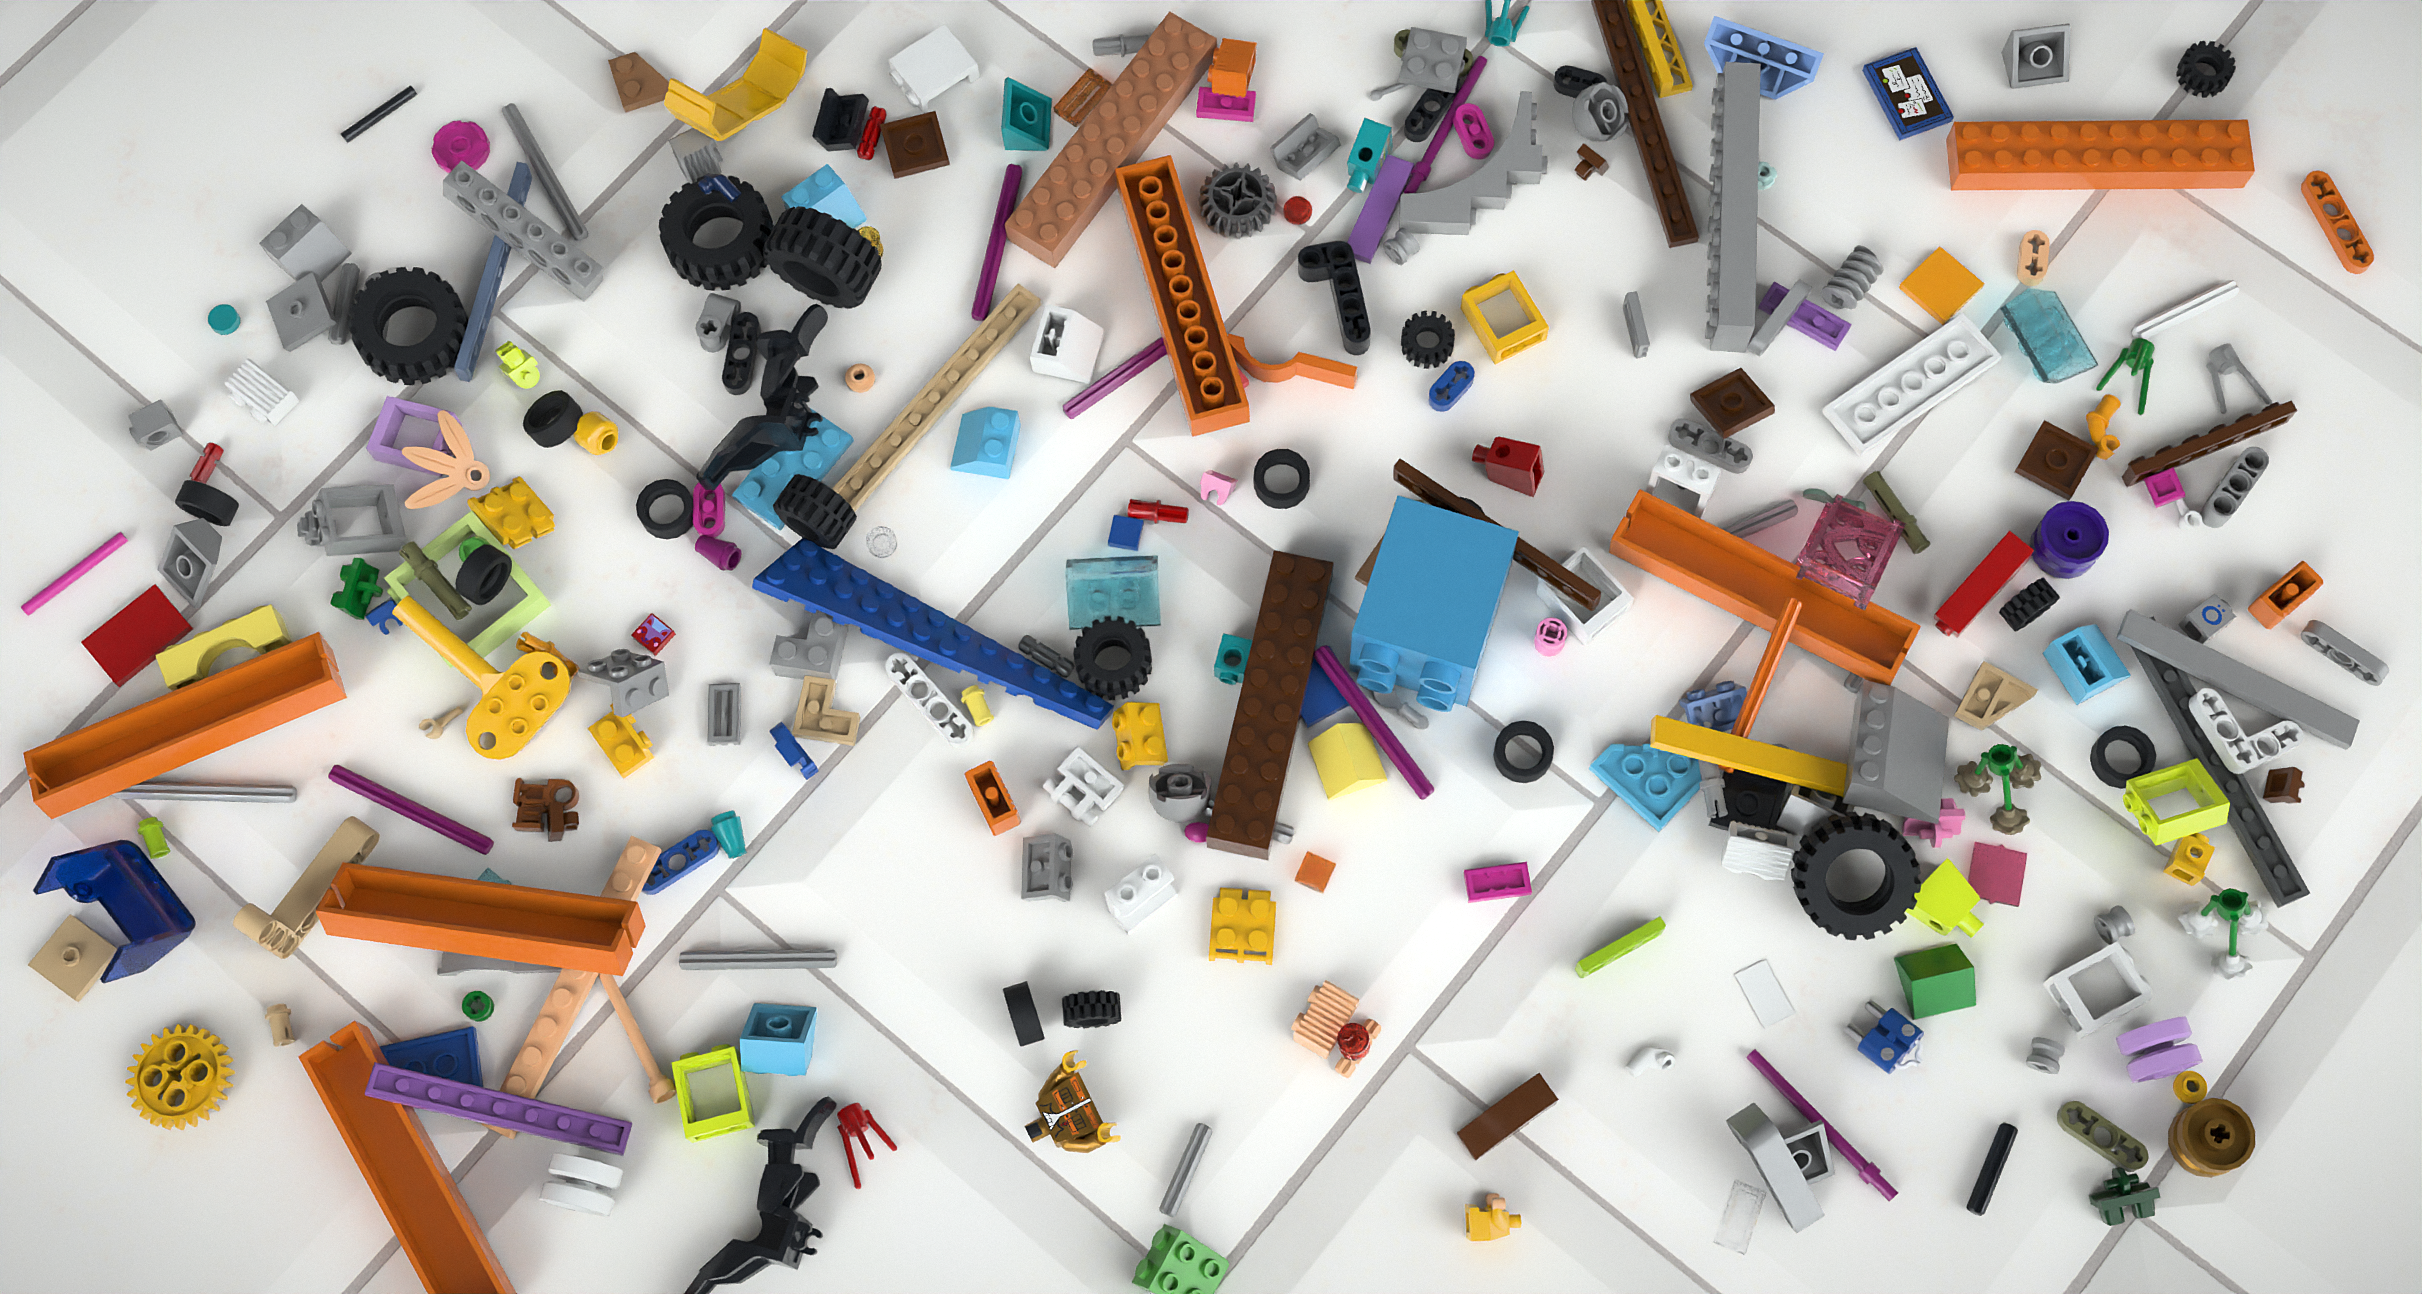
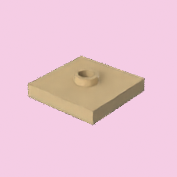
M70 914L30 961L28 966L72 999L79 1002L121 950Z

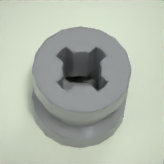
M1400 228L1395 233L1393 239H1388L1383 243V248L1389 258L1401 266L1407 262L1410 254L1414 255L1420 250L1416 238L1404 228Z
M2120 905L2111 908L2110 913L2106 915L2099 914L2094 918L2098 934L2109 945L2117 942L2121 936L2128 937L2135 933V926L2131 916Z
M2034 1037L2031 1043L2033 1051L2027 1057L2026 1065L2043 1073L2058 1074L2060 1069L2058 1060L2059 1057L2064 1055L2065 1047L2050 1039Z

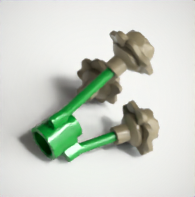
M1997 744L1990 748L1988 753L1983 752L1981 754V761L1978 765L1976 762L1970 761L1967 765L1958 766V774L1954 776V780L1960 785L1962 793L1966 794L1969 792L1972 797H1977L1980 793H1988L1991 789L1990 784L1993 782V777L1988 774L1986 765H1988L1992 773L2001 776L2004 805L1998 807L1996 813L1990 816L1989 819L1993 823V830L2000 831L2005 835H2015L2023 831L2024 826L2030 823V819L2027 817L2025 809H2018L2012 804L2010 783H2012L2014 789L2022 787L2032 788L2034 781L2041 780L2042 776L2039 772L2041 762L2034 760L2031 754L2017 755V748L2015 746L2009 747L2005 744Z

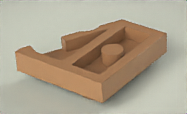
M636 52L608 60L625 112L665 100L669 81Z

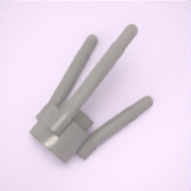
M2230 343L2223 344L2209 353L2212 362L2207 364L2206 367L2212 376L2217 401L2222 414H2225L2227 409L2218 372L2228 375L2238 369L2266 404L2270 405L2272 403L2264 389L2241 363Z

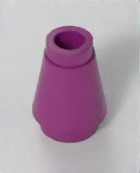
M702 535L695 543V551L720 570L731 571L740 562L741 550L733 542Z

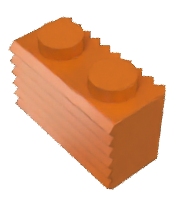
M1223 38L1220 48L1215 47L1213 55L1214 65H1209L1207 81L1212 82V92L1214 94H1224L1225 96L1229 94L1231 97L1235 95L1242 98L1246 96L1256 63V42Z
M2301 561L2263 592L2248 607V611L2266 629L2271 630L2305 600L2311 597L2323 585V579L2306 562Z
M987 761L964 773L994 836L1020 825L1021 819L1018 810L993 761Z

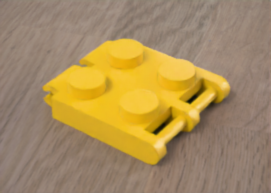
M520 476L513 478V482L501 488L496 486L490 489V493L479 498L472 497L467 500L470 509L501 545L509 544L512 549L531 542L532 537L537 539L554 531L553 527H555L553 522L554 514Z
M1220 887V897H1213L1209 961L1221 958L1235 959L1237 963H1244V960L1265 961L1266 965H1272L1276 901H1270L1271 891L1249 889L1248 900L1242 899V889ZM1216 949L1238 950V953L1216 952ZM1244 952H1266V955L1244 954Z

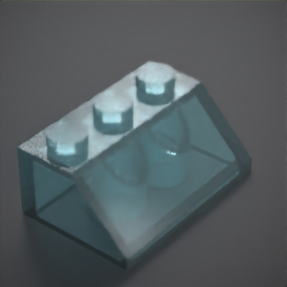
M2028 288L2000 308L2005 316L2003 318L2005 325L2017 336L2019 349L2025 356L2029 357L2034 365L2032 367L2034 375L2043 383L2058 384L2098 366L2093 354L2055 291Z
M1158 555L1067 559L1065 577L1069 630L1083 629L1085 626L1092 628V621L1098 619L1100 623L1104 622L1105 616H1111L1113 621L1117 620V616L1124 617L1125 623L1132 620L1136 623V627L1161 626Z

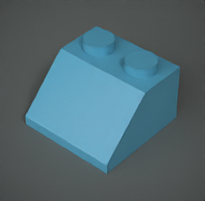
M828 164L781 196L786 210L798 206L805 207L806 209H817L818 212H825L837 220H842L851 228H856L867 220L846 184Z
M988 406L962 414L950 469L952 471L1009 479L1021 428L1018 411Z
M754 1003L740 1037L741 1071L754 1072L756 1074L773 1073L785 1074L787 1076H806L812 1058L817 1007Z

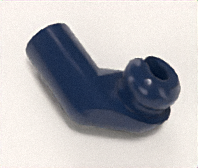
M707 173L703 176L704 179L698 183V187L704 194H710L713 190L720 191L731 203L742 194L723 174Z

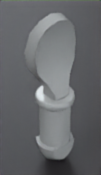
M1392 690L1388 694L1373 691L1374 699L1379 705L1384 708L1397 709L1399 716L1402 715L1418 729L1428 728L1429 721L1427 717L1411 708L1407 702L1402 704L1395 691Z

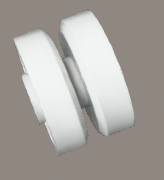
M553 1153L548 1171L551 1175L566 1180V1182L551 1180L543 1183L539 1200L573 1211L610 1217L615 1200L609 1194L597 1191L596 1189L612 1190L618 1188L623 1171L595 1159Z

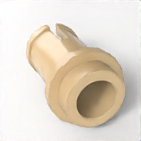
M286 1004L268 1007L267 1014L265 1015V1019L269 1020L274 1047H279L280 1043L281 1046H285L295 1042L289 1019L291 1010L287 1009Z

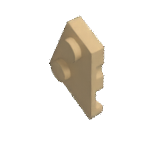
M1983 661L1954 716L1982 731L2033 698L2038 689Z

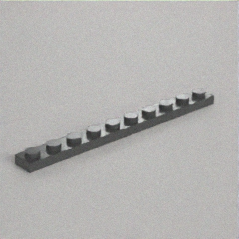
M2131 646L2194 759L2198 758L2229 800L2230 806L2227 819L2277 908L2279 909L2311 894L2243 773L2236 774L2228 770L2191 713L2189 700L2197 692L2187 674Z

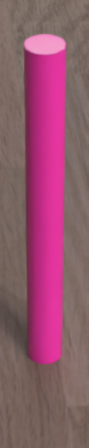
M119 532L21 606V609L28 616L128 542V539L122 532Z

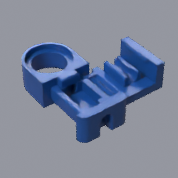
M782 722L769 730L777 742L774 745L790 767L799 762L803 767L800 771L806 780L819 772L815 763Z

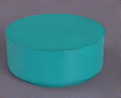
M221 304L210 311L208 323L216 333L228 335L239 327L240 316L232 306Z

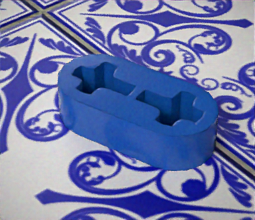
M1466 361L1454 362L1432 385L1428 401L1434 410L1439 412L1448 411L1472 386L1475 371L1470 363ZM1456 373H1466V379L1460 378L1456 384L1453 383ZM1447 389H1449L1447 400L1441 399L1440 401H1438L1437 393L1442 395Z

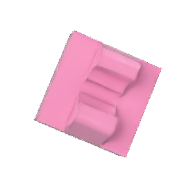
M1208 470L1203 473L1200 482L1202 485L1201 498L1207 500L1210 492L1217 490L1219 496L1217 505L1220 506L1226 502L1235 490L1238 480L1213 470Z

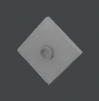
M314 272L306 275L266 301L283 348L289 352L337 323L319 275Z

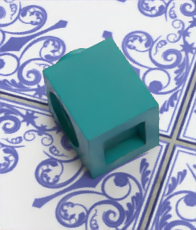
M1223 633L1214 664V677L1229 685H1236L1237 682L1243 683L1252 640ZM1229 657H1237L1241 660L1236 666H1229L1225 663Z

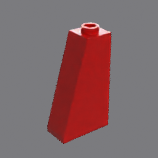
M2009 531L1934 614L1933 618L1937 621L1935 624L1936 628L1948 637L1953 634L1958 638L2027 564L2034 550Z

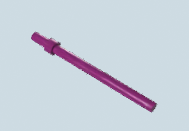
M1478 56L1421 161H1417L1412 169V177L1404 190V194L1416 193L1422 181L1427 180L1432 171L1430 166L1453 126V117L1459 106L1465 104L1488 62L1485 57Z
M1756 1049L1748 1054L1746 1058L1811 1124L1819 1120L1824 1123L1827 1140L1860 1172L1858 1176L1867 1185L1871 1183L1889 1202L1898 1194L1879 1174L1881 1170L1872 1161L1868 1163Z

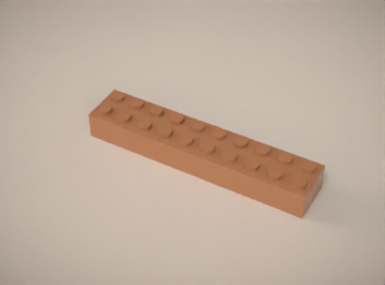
M1169 11L1005 222L1008 240L1051 267L1056 268L1117 189L1115 169L1136 164L1208 70L1209 65L1213 63L1217 38Z

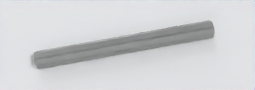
M514 103L504 106L502 113L574 240L581 241L587 238L588 231L517 106Z
M141 782L114 793L112 796L117 799L294 803L296 801L297 789L292 785Z

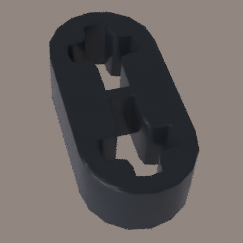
M1565 65L1558 68L1555 72L1553 86L1558 93L1576 98L1585 88L1593 84L1607 82V79L1599 73ZM1565 77L1571 78L1568 84L1563 83Z

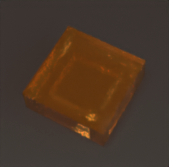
M1307 851L1294 882L1324 894L1335 870L1336 863Z

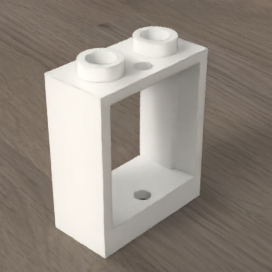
M1664 445L1652 470L1645 492L1701 519L1722 469ZM1690 461L1693 463V466L1689 467L1686 463Z
M1583 546L1577 552L1571 550L1560 561L1561 565L1572 573L1581 567L1613 601L1583 624L1552 591L1555 587L1540 577L1536 594L1586 646L1631 609L1634 597Z
M2118 941L2051 976L2043 983L2078 1039L2109 1024L2154 998L2151 994L2152 989L2149 982L2144 976L2139 975L2133 966V958L2126 948L2121 947ZM2109 957L2133 994L2134 999L2094 1020L2068 978Z

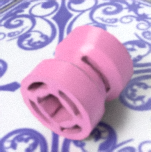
M1551 617L1541 621L1534 637L1536 650L1540 654L1549 657L1559 654L1567 638L1566 625L1561 620Z

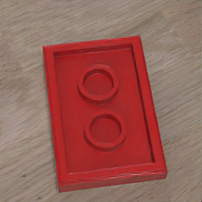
M154 584L81 641V643L118 687H121L156 659L155 655L164 652L167 647L177 643L194 628L162 590Z

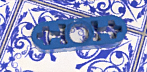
M699 830L661 853L651 871V875L655 876V884L650 886L648 883H645L641 891L647 895L657 894L713 859L720 849L716 836L709 830ZM705 839L707 842L711 841L708 844L710 849L706 852L703 849H698L700 847L699 841ZM689 847L694 852L695 860H692L689 853L685 850ZM681 854L685 856L686 862L681 869H670L669 861L674 855ZM661 864L665 871L669 874V876L666 878L663 875V873H660L662 871L658 866Z

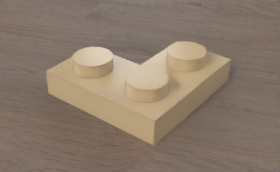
M805 675L792 731L794 737L855 746L860 714L831 709L837 685L834 679Z

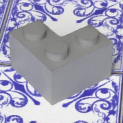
M816 612V614L812 613L806 640L776 635L769 663L775 675L804 680L806 675L834 679L836 681L848 632L847 624H844V626L832 621L833 616Z

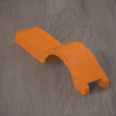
M1228 334L1235 361L1252 377L1263 382L1279 383L1299 375L1354 389L1357 380V366L1298 352L1293 359L1283 364L1269 365L1257 361L1249 354L1245 347L1244 337Z

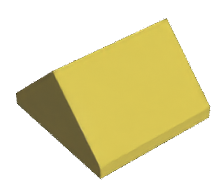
M1337 723L1308 742V747L1328 801L1387 781L1372 737L1364 723Z

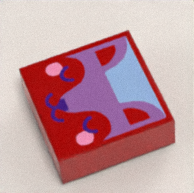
M653 613L631 634L634 640L654 656L676 635L674 630Z

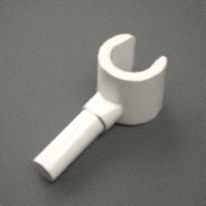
M2183 498L2175 501L2181 514L2178 526L2182 530L2190 529L2187 518L2193 521V525L2196 528L2202 524L2201 515L2196 511H2190Z

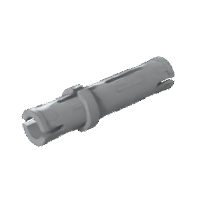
M1703 722L1705 728L1712 729L1710 722ZM1698 759L1702 779L1699 785L1700 790L1705 795L1707 817L1716 818L1715 805L1717 806L1718 816H1726L1728 811L1726 810L1722 789L1725 787L1724 779L1720 778L1718 764Z

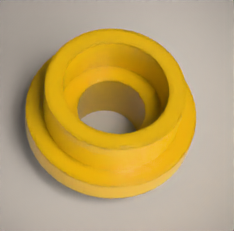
M2184 1071L2174 1079L2173 1091L2182 1102L2195 1104L2205 1098L2207 1083L2199 1073ZM2187 1081L2195 1084V1092L2187 1089Z

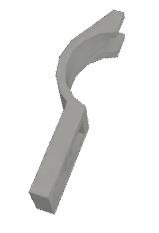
M443 951L442 968H438L437 975L457 976L458 973L471 970H500L516 974L561 972L562 968Z

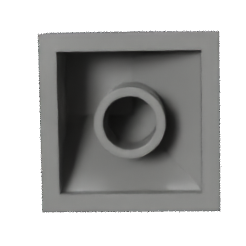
M204 518L174 525L157 569L194 608H199L217 565L222 536Z

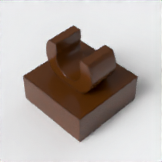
M1585 143L1578 149L1577 154L1582 161L1574 169L1577 172L1576 174L1585 181L1594 170L1603 176L1609 168L1607 161Z
M2296 767L2270 769L2263 799L2270 803H2301L2302 799L2298 797L2299 789L2305 786L2301 780L2303 771Z
M549 802L546 811L548 842L561 841L565 831L577 830V825H579L578 812L563 813L562 802Z

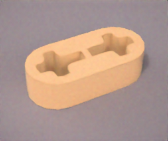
M2039 230L2027 232L2019 246L2017 277L2020 282L2027 286L2038 285L2045 277L2048 268L2049 238ZM2031 241H2035L2036 246H2038L2036 253H2032L2033 245L2030 244ZM2031 263H2034L2035 276L2030 275L2031 272L2028 270Z

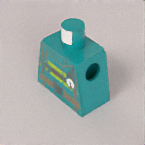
M1364 118L1347 161L1348 174L1351 176L1347 184L1348 189L1356 193H1363L1367 183L1374 185L1387 154L1390 155L1393 148L1392 127Z

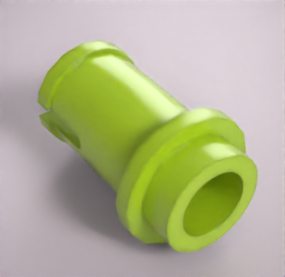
M150 817L140 821L137 832L139 835H143L150 858L157 859L169 854L170 849L167 846L161 829L163 823L158 821L157 817Z

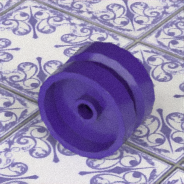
M2076 501L2058 503L2047 511L2031 536L2030 547L2034 550L2032 554L2033 560L2042 571L2053 577L2063 579L2079 577L2090 570L2096 560L2103 554L2109 540V529L2105 519L2095 508Z

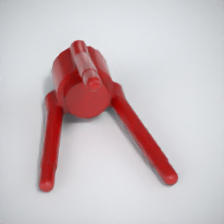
M853 1103L837 1113L841 1123L837 1128L842 1136L855 1188L860 1189L861 1183L849 1134L851 1137L857 1136L869 1160H873L875 1156L864 1135V1132L868 1129L867 1124L871 1126L892 1151H896L897 1146L874 1120L869 1110L863 1111L860 1103Z

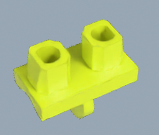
M507 341L495 350L504 362L499 366L505 375L515 381L519 387L528 389L538 383L540 374L535 367L538 363L533 356L523 349L519 350L511 341Z

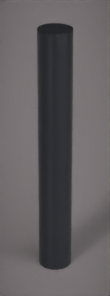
M410 85L343 131L341 136L349 143L418 94Z

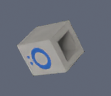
M2213 594L2188 613L2178 625L2191 639L2205 644L2226 628L2237 616L2232 612L2231 606L2225 600Z

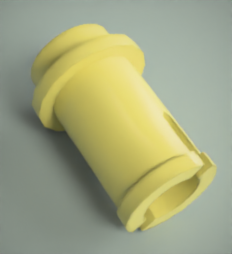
M973 685L962 691L963 697L961 701L963 704H967L976 726H983L994 719L983 697L985 694L983 689H980L978 685Z

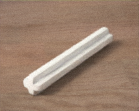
M2228 280L2136 324L2132 329V335L2135 339H2148L2235 297L2239 292V287L2234 280Z

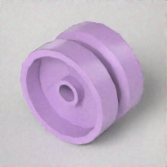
M2186 1016L2155 1022L2116 1037L2122 1055L2129 1057L2144 1054L2130 1061L2126 1066L2132 1083L2169 1077L2203 1062L2197 1045L2192 1043L2174 1045L2188 1039L2192 1035Z

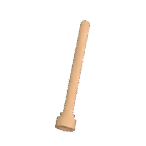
M599 973L598 976L650 1079V1089L648 1092L653 1102L658 1104L667 1101L677 1094L672 1079L662 1075L613 975Z

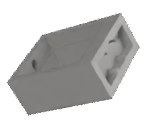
M394 484L321 488L316 500L312 502L313 516L318 518L320 525L318 529L319 543L324 545L326 556L399 551L406 539ZM377 507L383 535L337 538L330 508Z

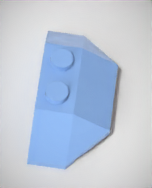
M1714 16L1704 42L1717 73L1723 72L1725 62L1761 64L1760 94L1775 100L1813 82L1824 53L1717 16Z

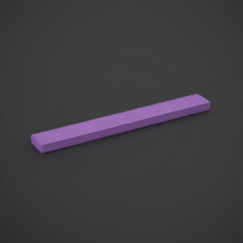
M374 1062L364 1093L368 1097L624 1156L632 1128V1122Z

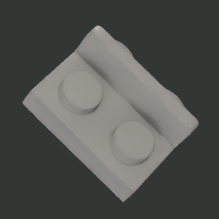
M1056 833L1023 838L1022 900L1030 902L1055 898L1063 902L1070 901V891L1073 886L1071 877L1073 848L1069 839Z

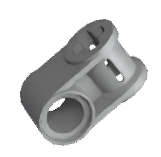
M715 293L708 295L704 309L695 327L696 333L700 338V344L705 351L714 353L724 348L731 333L733 320L741 312L740 301Z

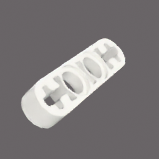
M904 653L891 655L885 664L886 672L891 681L952 747L960 749L968 746L974 737L969 721L908 655ZM896 663L900 665L905 664V669L910 675L907 681L900 671L895 672L894 665ZM925 683L928 686V691L925 695L921 697L912 695L911 689L914 684ZM943 704L948 708V712L943 718L937 719L931 716V709L935 705ZM951 720L959 730L965 728L964 738L961 739L959 736L953 738V730L948 725Z

